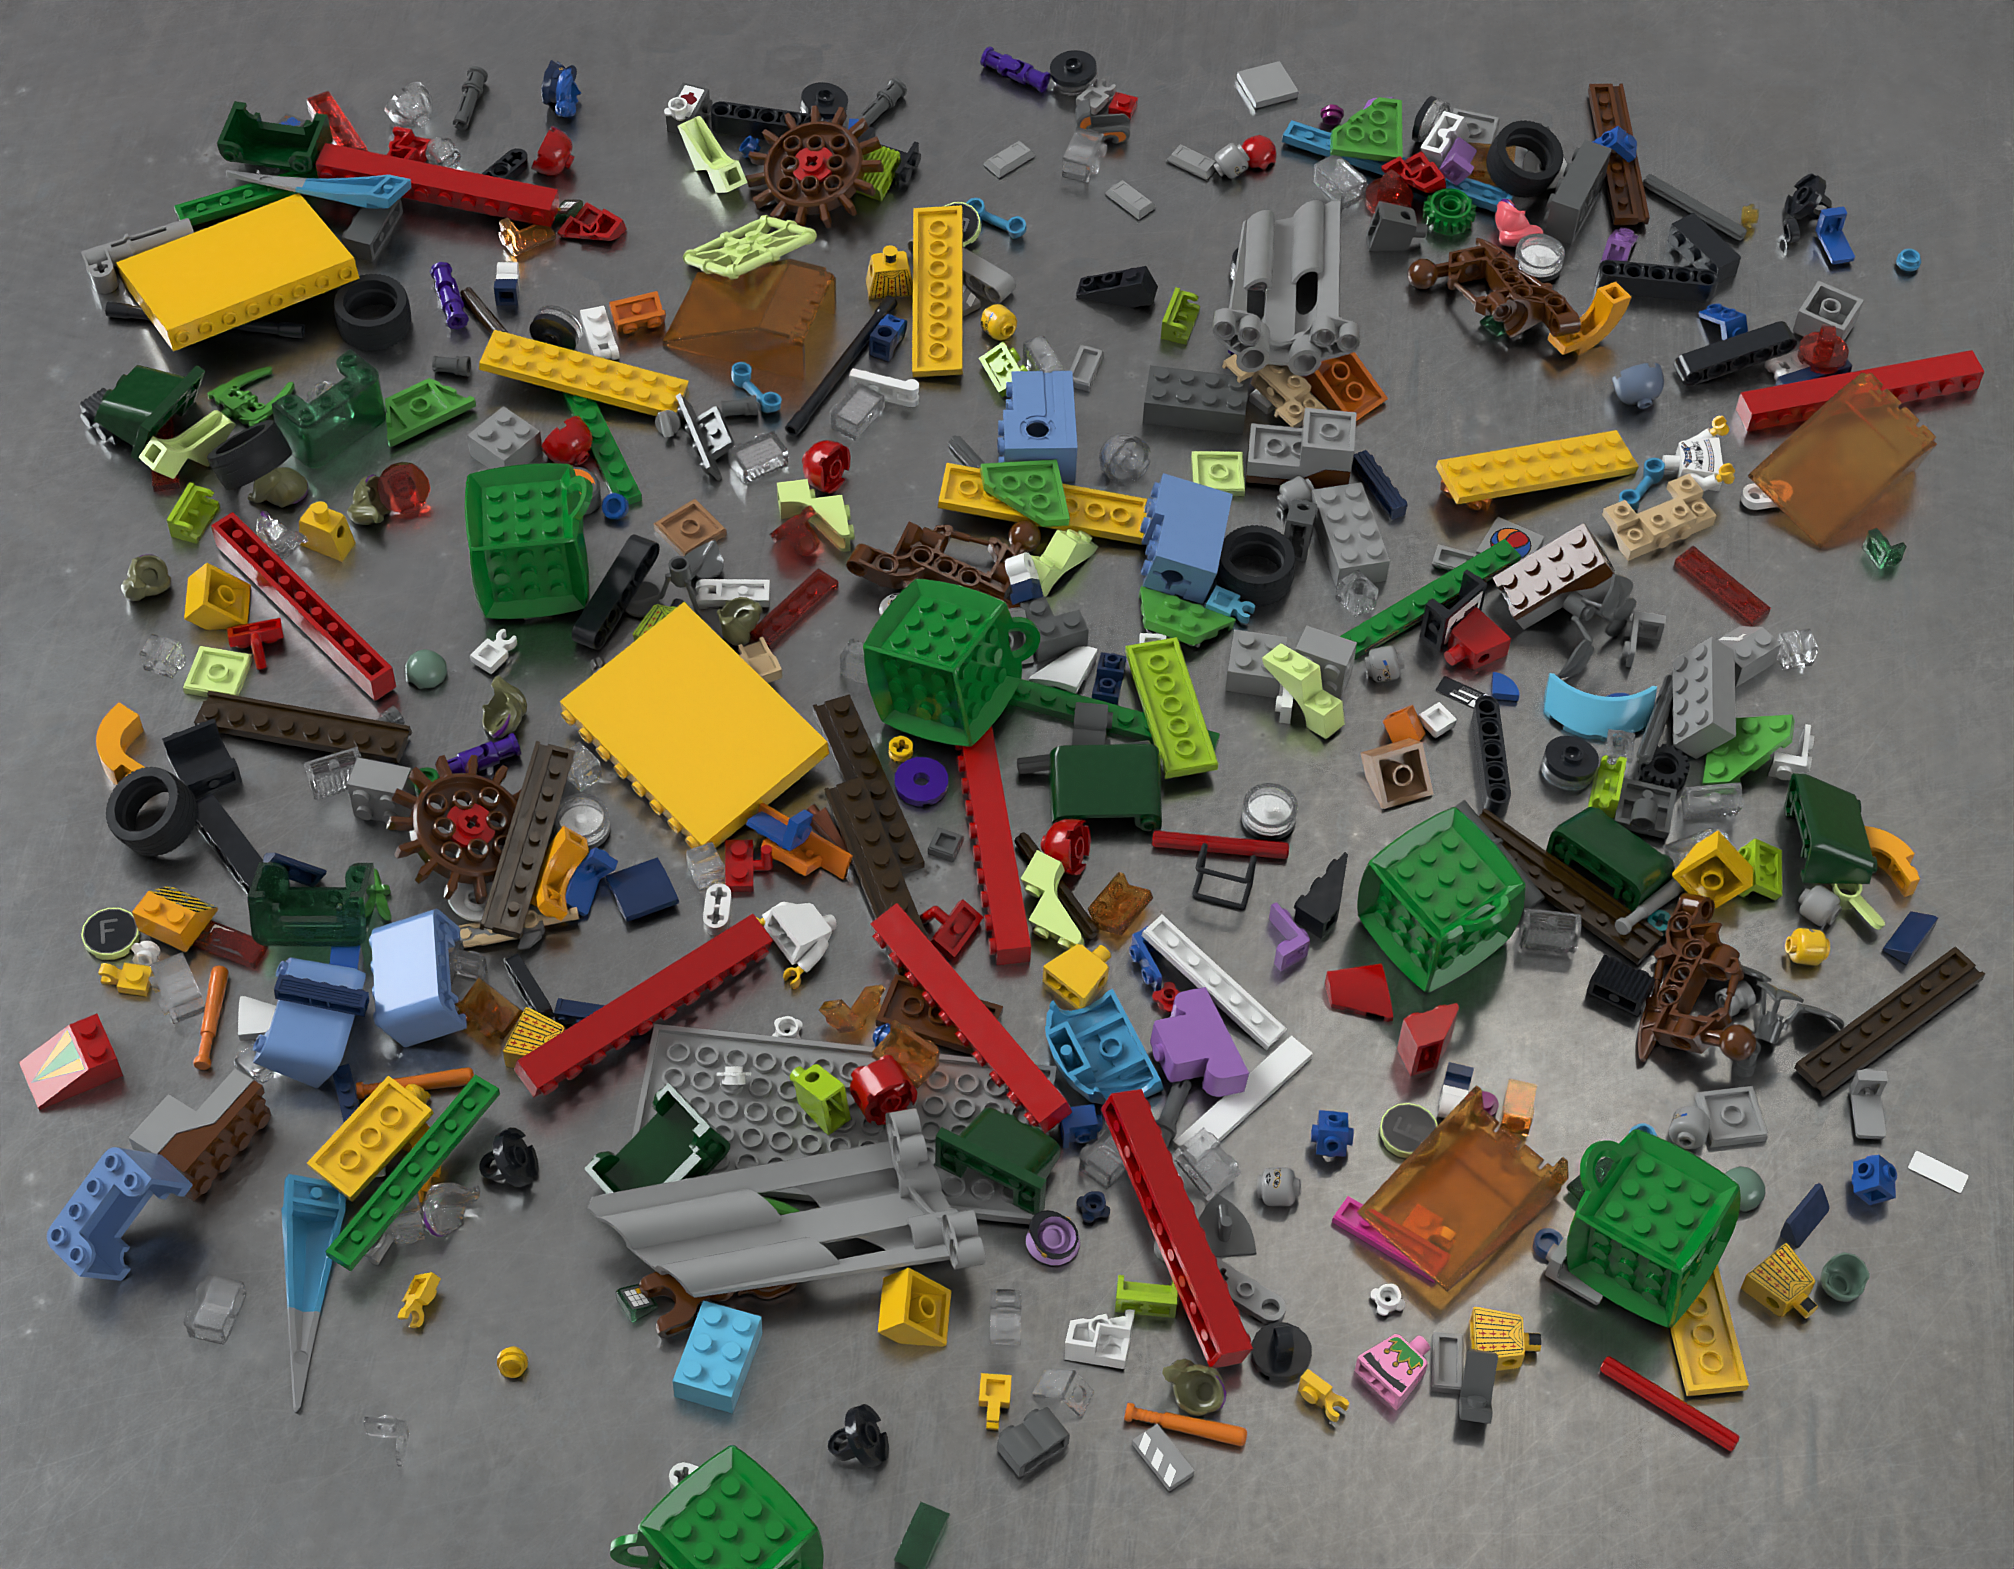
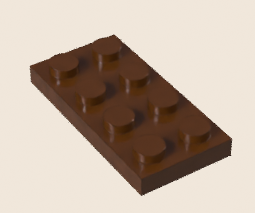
M895 974L877 1015L876 1026L879 1027L889 1023L892 1028L897 1029L898 1033L972 1055L975 1051L971 1046L964 1047L955 1036V1033L958 1032L955 1027L951 1025L948 1028L940 1019L938 1013L941 1011L935 1005L931 1008L921 995L924 992L921 987L917 986L914 988L906 977ZM981 1000L995 1018L1000 1021L1003 1006Z

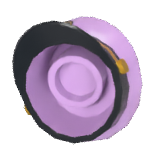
M1044 1210L1032 1217L1029 1231L1026 1235V1245L1029 1253L1036 1260L1048 1265H1062L1070 1262L1077 1255L1080 1247V1238L1075 1224L1069 1217H1065L1055 1211Z

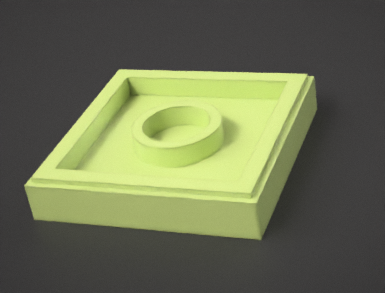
M1192 451V480L1194 483L1233 494V496H1245L1243 452Z
M200 646L183 686L184 693L208 697V691L239 696L253 662L252 654Z

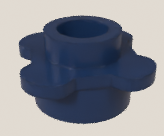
M1100 1191L1088 1192L1077 1199L1076 1204L1081 1208L1083 1212L1082 1218L1085 1222L1090 1223L1095 1218H1106L1110 1215V1207L1106 1206L1105 1196ZM1091 1205H1095L1096 1208L1092 1209Z

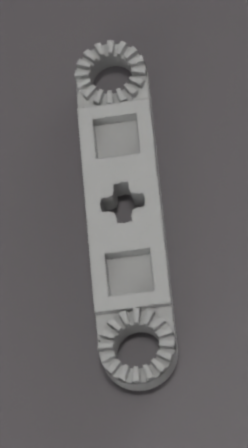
M1155 1239L1154 1253L1158 1259L1160 1258L1161 1261H1164ZM1216 1257L1217 1266L1220 1273L1225 1275L1224 1280L1228 1284L1229 1294L1238 1309L1257 1318L1262 1324H1271L1283 1320L1286 1304L1282 1297ZM1273 1303L1279 1312L1274 1315L1266 1314L1262 1306Z

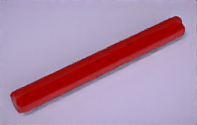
M1154 831L1152 837V845L1154 847L1200 851L1202 844L1206 843L1208 845L1207 852L1255 855L1286 859L1289 856V844L1285 842L1167 831Z
M1607 1356L1603 1361L1600 1371L1727 1450L1732 1451L1736 1447L1740 1436L1613 1357Z

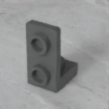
M1475 1349L1467 1350L1459 1400L1461 1420L1491 1424L1493 1414L1491 1400L1498 1362L1497 1353Z

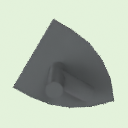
M1218 1194L1207 1204L1198 1220L1206 1233V1240L1211 1252L1216 1257L1256 1254L1252 1229L1245 1216L1233 1203Z

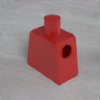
M1476 607L1451 630L1447 645L1449 650L1444 652V657L1447 663L1452 666L1462 661L1469 669L1475 670L1508 655L1511 638Z

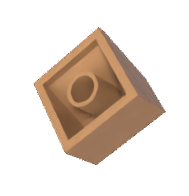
M1409 738L1361 752L1366 779L1382 809L1433 794L1423 743L1421 741Z

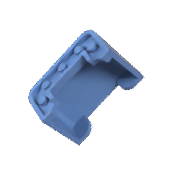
M291 957L286 962L281 961L275 975L276 977L279 974L292 975L296 978H308L312 981L327 982L336 986L342 985L355 990L363 989L366 973L355 968ZM278 1000L269 1030L264 1035L260 1034L254 1043L253 1051H256L253 1063L314 1088H319L340 1065L355 1015Z

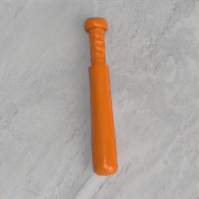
M220 965L213 967L211 970L200 1032L202 1038L198 1052L199 1055L193 1061L194 1067L200 1070H207L211 1067V1059L209 1058L213 1038L216 1036L229 971L226 967Z
M466 1067L394 1078V1080L404 1088L409 1084H416L424 1090L465 1086L474 1077V1072L472 1068ZM357 1082V1098L365 1099V1096L371 1095L382 1082L374 1084Z
M1127 1403L1124 1420L1127 1422L1135 1419L1152 1424L1155 1423L1165 1429L1236 1446H1243L1246 1443L1247 1430L1243 1427L1169 1412L1158 1413L1146 1409L1143 1410L1142 1408L1135 1407L1134 1403Z

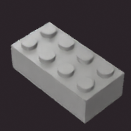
M1362 482L1312 490V503L1317 504L1314 526L1336 589L1386 581L1390 559Z
M1713 637L1708 638L1672 660L1673 746L1695 759L1736 737L1734 650Z

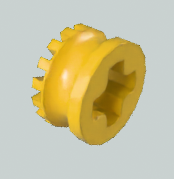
M897 736L891 739L889 742V757L891 760L904 763L912 758L913 743L909 738ZM900 746H904L905 749L902 752H897Z

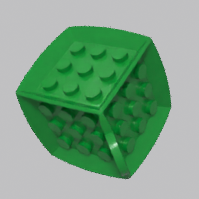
M555 463L520 464L478 471L467 476L465 522L470 553V568L474 592L483 617L496 619L535 618L584 609L587 606L589 597V567L583 534V516L590 505L593 486L591 481L585 477L576 476L572 465Z
M915 579L885 609L863 644L867 683L881 721L896 729L924 739L971 747L998 719L1015 693L1022 679V661L1031 657L1040 644L1041 638L1037 626L1027 618L1011 617L1006 602L988 594L951 583ZM1021 631L1026 637L1025 643L1021 648L1012 651L1009 643V632Z
M1451 807L1408 830L1369 861L1359 885L1357 900L1358 917L1392 962L1419 988L1429 993L1471 970L1510 939L1523 912L1525 882L1498 846L1464 813L1455 807Z
M1634 1129L1619 1144L1614 1141H1597L1591 1144L1582 1156L1580 1178L1585 1193L1578 1204L1567 1237V1266L1569 1272L1609 1300L1643 1318L1670 1328L1683 1316L1702 1291L1727 1247L1739 1217L1740 1187L1730 1177L1691 1152L1660 1137ZM1602 1157H1609L1614 1163L1608 1174L1599 1183L1595 1175L1596 1164Z
M730 1445L711 1457L675 1486L638 1525L637 1534L624 1535L614 1539L610 1547V1556L619 1564L640 1569H823L824 1549L818 1527L790 1493L754 1459L735 1445ZM644 1546L648 1556L630 1554L627 1550L629 1547Z

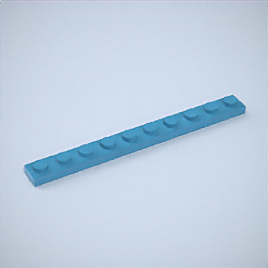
M1291 120L1283 134V143L1399 180L1382 171L1381 166L1388 162L1330 155L1331 133ZM1466 177L1456 186L1445 178L1446 188L1464 192L1469 198H1472V205L1493 212L1497 211V204L1502 199L1513 200V195L1507 194L1502 189Z

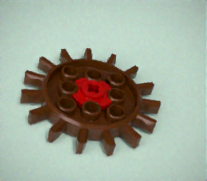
M817 105L811 108V122L797 126L795 119L790 113L785 114L787 127L790 129L781 137H777L766 129L762 132L767 143L772 145L768 154L750 151L748 156L753 164L764 165V172L746 175L745 178L749 188L767 184L768 189L753 197L752 200L757 209L775 200L778 205L771 212L770 217L782 219L788 211L797 213L795 222L805 227L808 215L820 214L825 227L830 228L831 217L829 211L842 205L852 216L857 214L854 204L850 200L856 191L871 196L875 195L876 192L873 185L863 181L864 173L884 172V167L881 160H865L864 155L882 147L877 136L861 143L858 142L857 138L869 129L863 117L848 130L843 127L847 118L844 108L839 107L832 122L821 121L820 112ZM821 144L819 147L813 148L815 145ZM793 145H798L797 147L790 149V147H792ZM795 165L793 168L787 169L789 166ZM839 184L837 187L831 188L833 185ZM792 185L789 189L784 190L786 186ZM810 185H815L813 188L807 189Z
M445 755L439 756L435 763L440 778L433 782L417 767L412 769L408 778L422 791L418 797L397 788L391 801L412 810L410 817L390 816L387 822V829L409 831L411 841L399 845L394 855L398 859L418 853L425 862V865L420 868L415 878L418 884L426 880L433 871L447 878L448 882L444 888L445 899H451L458 888L459 882L473 884L477 904H483L487 898L485 883H490L494 880L502 850L498 845L504 846L521 790L512 795L501 786L508 771V768L504 765L496 771L493 780L477 775V755H471L465 767L466 773L453 774ZM483 797L491 798L494 803L485 801ZM457 800L465 801L468 806L460 805ZM430 803L438 804L441 809L432 807ZM490 821L498 822L501 827L492 825ZM437 827H443L449 833H442L438 830ZM471 848L478 849L483 855L475 854ZM445 852H451L456 858L448 857Z

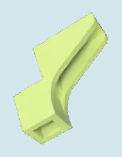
M697 116L678 125L695 170H707L716 193L729 192L748 183L739 160H733L726 155L702 117Z
M214 410L175 438L164 440L152 436L138 458L152 470L172 479L176 477L188 458L209 467L210 464L207 456L212 450L227 440L236 424L222 412Z
M808 479L777 483V499L781 519L799 518L807 520L840 551H851L850 540H855L853 524L848 525L847 520H851L849 505H844L842 495L816 498L814 489H809Z
M1071 529L1067 531L1057 530L1041 557L1031 555L1037 569L1044 597H1047L1053 585L1066 571L1091 557L1096 552L1098 546L1091 542L1092 537L1080 530L1078 533Z
M1281 643L1262 657L1266 669L1300 705L1308 729L1327 739L1345 725L1343 703L1340 699L1322 689L1321 671L1318 664Z
M1037 850L1021 877L1027 893L1036 898H1040L1042 895L1029 918V922L1032 928H1034L1033 932L1041 938L1048 939V937L1057 940V944L1065 950H1069L1077 944L1085 946L1080 931L1058 899V885L1065 871L1062 862Z

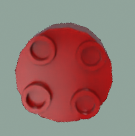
M885 1055L867 1066L857 1067L851 1073L853 1080L850 1084V1093L869 1123L875 1121L877 1125H886V1113L907 1110L910 1102L914 1106L917 1101L918 1092L900 1062L896 1061L892 1055Z

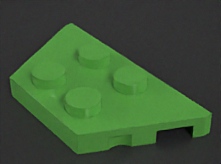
M428 378L386 398L388 445L390 447L397 445L476 407L474 397L469 395L465 398L458 395L456 389L443 386L440 382Z
M1143 586L1140 587L1139 599L1142 601L1141 613L1144 616L1143 624L1145 629L1170 638L1177 637L1179 641L1194 646L1201 643L1204 639L1217 636L1220 629L1232 630L1234 627L1235 618L1209 610L1202 605L1181 600L1177 596L1167 595Z

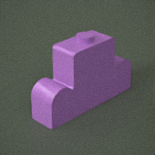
M1206 987L1178 993L1175 996L1170 1018L1156 1020L1150 1038L1154 1059L1160 1062L1167 1079L1170 1082H1177L1203 1076V1089L1208 1094L1216 1097L1245 1092L1249 1071Z

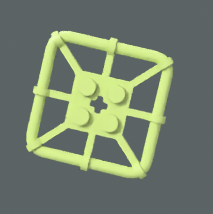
M763 215L760 219L734 231L723 232L719 238L693 250H687L683 255V260L687 265L700 268L706 274L714 273L733 280L768 262L774 263L781 256L793 250L812 244L816 240L817 234L813 229L800 226L795 221H784ZM771 227L779 229L770 234H767Z

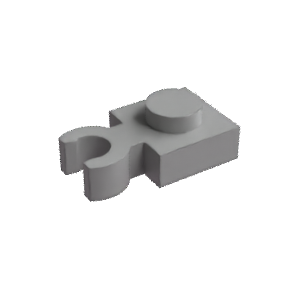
M1101 79L1098 82L1097 88L1090 85L1076 98V105L1082 100L1090 98L1091 114L1096 115L1109 103V97L1115 94L1116 85L1113 84L1111 87H1106V79Z

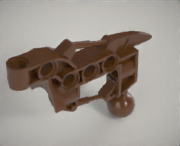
M1476 238V247L1449 252L1448 262L1434 264L1428 259H1418L1408 269L1409 282L1417 289H1428L1436 283L1437 278L1447 276V286L1449 289H1458L1474 305L1475 312L1484 316L1492 315L1495 321L1503 322L1505 332L1510 338L1515 337L1541 321L1546 325L1553 337L1578 333L1580 331L1581 323L1578 313L1573 310L1563 295L1552 290V284H1543L1535 277L1528 275L1518 268V260L1511 257L1498 246L1481 238ZM1484 278L1493 292L1488 294L1487 297H1475L1459 283Z
M1023 520L1016 522L1008 534L1011 544L1009 547L1005 542L1002 544L996 537L990 538L989 541L971 537L969 534L954 531L951 525H936L934 530H931L927 527L921 529L919 525L909 521L893 554L875 549L866 544H858L848 559L846 567L852 574L863 577L881 587L905 589L915 579L946 582L974 589L1006 602L1008 609L1020 607V605H1012V601L1006 599L1012 588L1006 572L1005 561L1008 558L1025 552H1033L1041 542V533L1038 526L1031 521ZM951 538L988 546V551L995 561L991 571L984 573L975 567L944 554Z
M1689 893L1681 895L1672 916L1668 920L1665 933L1667 943L1654 953L1657 960L1654 974L1656 981L1652 996L1646 1000L1638 1032V1053L1641 1062L1647 1060L1656 1040L1663 1046L1702 1054L1710 1046L1720 1047L1721 1052L1733 1061L1745 1060L1755 1051V1034L1748 1027L1740 1024L1727 1027L1732 1021V1017L1729 1014L1732 997L1735 996L1738 981L1744 978V972L1739 961L1740 953L1734 947L1722 943L1719 939L1718 933L1722 924L1717 922L1708 923L1713 917L1715 910L1714 900L1709 897ZM1672 964L1661 988L1659 989L1660 983H1662L1664 967L1666 965ZM1707 979L1718 981L1730 980L1724 1007L1719 1008L1708 1016L1698 1015V1017L1689 1015Z

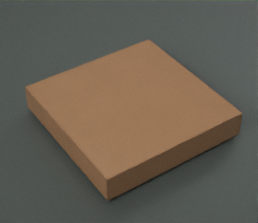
M696 499L653 523L654 530L680 556H685L697 547L712 540L717 542L727 535L726 529Z

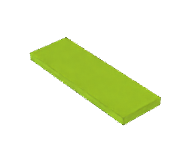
M1178 638L1126 646L1125 653L1154 745L1159 748L1160 764L1165 779L1218 770L1219 764Z

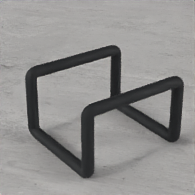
M1203 843L1195 866L1198 875L1192 891L1193 897L1237 909H1244L1253 885L1257 857L1255 855L1251 856L1245 878L1206 869L1208 845ZM1203 874L1243 884L1247 883L1241 904L1198 893Z

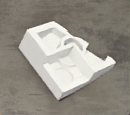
M1087 646L1073 648L1031 675L1029 681L1049 687L1056 686L1076 694L1083 680H1087L1097 662V648Z
M240 996L238 1012V1036L240 1041L255 1040L260 1034L264 1035L270 1028L276 1006L246 996Z
M1125 1310V1316L1108 1319L1107 1314H1103L1093 1319L1071 1320L1065 1341L1064 1360L1125 1369L1135 1310Z

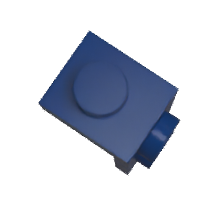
M1619 126L1606 131L1601 137L1593 141L1613 149L1628 163L1636 158V139Z
M1844 206L1821 210L1815 229L1832 264L1853 262L1855 259V255L1842 231L1847 216Z
M1711 304L1707 306V309L1699 311V317L1720 324L1722 340L1748 332L1746 314L1737 312L1735 309L1723 307L1721 304Z
M804 809L791 817L788 825H785L761 811L749 818L746 825L754 829L759 835L774 841L779 847L791 851L804 843L812 831L810 824L813 814Z
M596 847L590 850L569 881L565 894L567 907H577L578 914L581 916L587 915L600 879L616 869L618 860L609 856L606 851Z
M1146 926L1141 931L1132 934L1129 952L1133 961L1138 962L1141 966L1142 976L1146 984H1151L1154 991L1161 990L1162 974L1150 955V952L1156 951V949L1141 936L1148 927Z

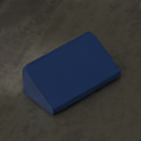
M275 852L266 853L263 858V871L312 888L318 884L327 872V870Z
M1910 911L1883 947V951L1907 965L1934 929L1938 917Z
M1820 1183L1815 1184L1786 1219L1780 1232V1237L1797 1248L1802 1245L1829 1212V1203L1824 1188Z

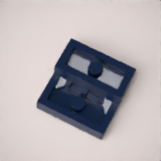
M658 857L606 875L607 885L615 896L618 908L626 922L679 904L674 887Z

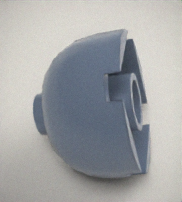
M1648 363L1624 369L1621 371L1620 378L1616 379V376L1612 378V383L1618 398L1622 402L1630 406L1638 405V408H1646L1651 406L1653 400L1657 399L1662 393L1664 376L1658 363H1655V367L1649 368Z

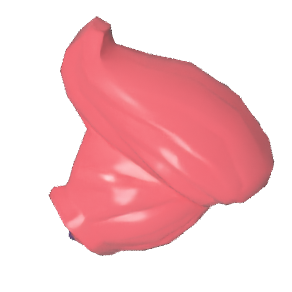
M1502 199L1497 204L1495 222L1500 231L1499 242L1501 245L1519 247L1537 236L1540 238L1544 236L1543 230L1537 225H1530L1525 217V211L1517 210L1510 199Z

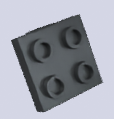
M1623 778L1614 821L1629 831L1667 839L1670 832L1677 789Z

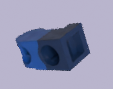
M887 314L870 335L869 355L889 362L893 356V350L906 333L907 320Z

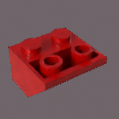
M1457 1003L1439 1005L1433 1010L1424 1013L1415 1012L1404 1018L1397 1050L1410 1076L1438 1068L1452 1038L1459 1010Z

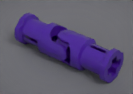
M990 46L982 54L981 66H989L997 70L999 74L1008 76L1023 85L1029 84L1036 87L1041 93L1047 89L1051 79L1049 72L1043 73L1034 69L1033 65L1013 59L1008 54L1002 55L994 51V48Z
M438 262L431 267L430 274L436 281L435 289L441 302L442 310L447 315L446 323L450 329H462L467 325L469 318L463 311L464 303L460 297L457 282L451 275L452 267L447 262Z
M511 733L507 738L497 742L489 741L480 746L457 753V757L447 761L453 774L466 773L465 767L470 756L477 755L478 772L500 764V761L514 755L517 757L522 754L515 735Z

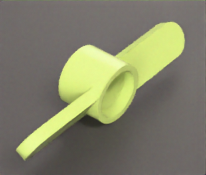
M1830 884L1832 886L1831 892L1840 898L1839 905L1842 906L1843 910L1854 907L1872 927L1878 930L1882 929L1885 925L1884 920L1860 895L1862 884ZM1839 889H1846L1853 895H1846Z

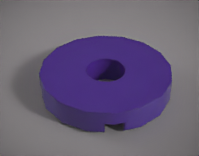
M915 757L906 760L898 767L895 773L896 793L904 802L914 806H923V804L928 803L930 805L935 804L945 796L948 790V773L942 764L928 757ZM917 779H926L928 783L926 785H917L915 781Z

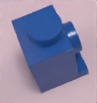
M1094 1104L1070 1107L1072 1113L1058 1123L1063 1149L1069 1148L1070 1142L1086 1143L1092 1139H1097V1133L1103 1132L1101 1115H1096Z

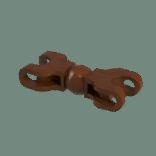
M657 1271L645 1276L639 1283L640 1291L645 1297L667 1296L676 1303L671 1311L657 1320L656 1331L662 1338L672 1337L690 1330L695 1323L703 1300L716 1303L725 1302L735 1293L729 1292L694 1298L686 1293L683 1286L670 1274L661 1275ZM797 1283L737 1291V1294L740 1296L750 1293L759 1298L772 1299L791 1291Z

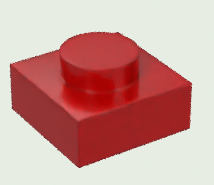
M1115 92L1108 107V114H1125L1131 119L1138 104V97Z

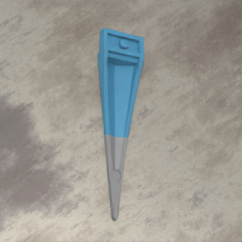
M226 170L227 177L374 209L391 207L411 189V179L393 175L355 178H297Z
M288 1174L285 1178L284 1202L281 1212L293 1409L296 1413L301 1407L314 1338L333 1261L327 1257L325 1251L340 1233L345 1213L346 1197L325 1180Z

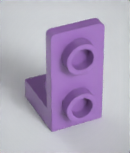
M1458 137L1439 170L1446 179L1457 186L1472 173L1474 166L1470 163L1477 150Z
M1627 228L1615 229L1608 237L1601 262L1604 260L1628 261L1631 248L1637 242L1639 236L1634 235V231Z
M1275 902L1271 905L1269 920L1287 940L1281 942L1276 948L1274 965L1280 971H1283L1308 955L1310 938L1304 929L1299 928L1294 923L1290 913L1286 909H1282Z

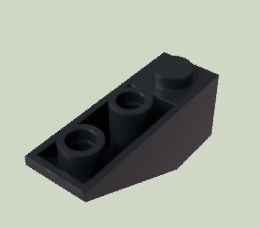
M1147 266L1083 277L1080 279L1076 297L1133 308L1153 304L1158 285Z
M1346 852L1338 860L1333 859L1330 862L1322 878L1317 877L1312 883L1306 896L1301 895L1294 905L1296 910L1294 922L1320 939L1324 937L1338 920L1348 858Z

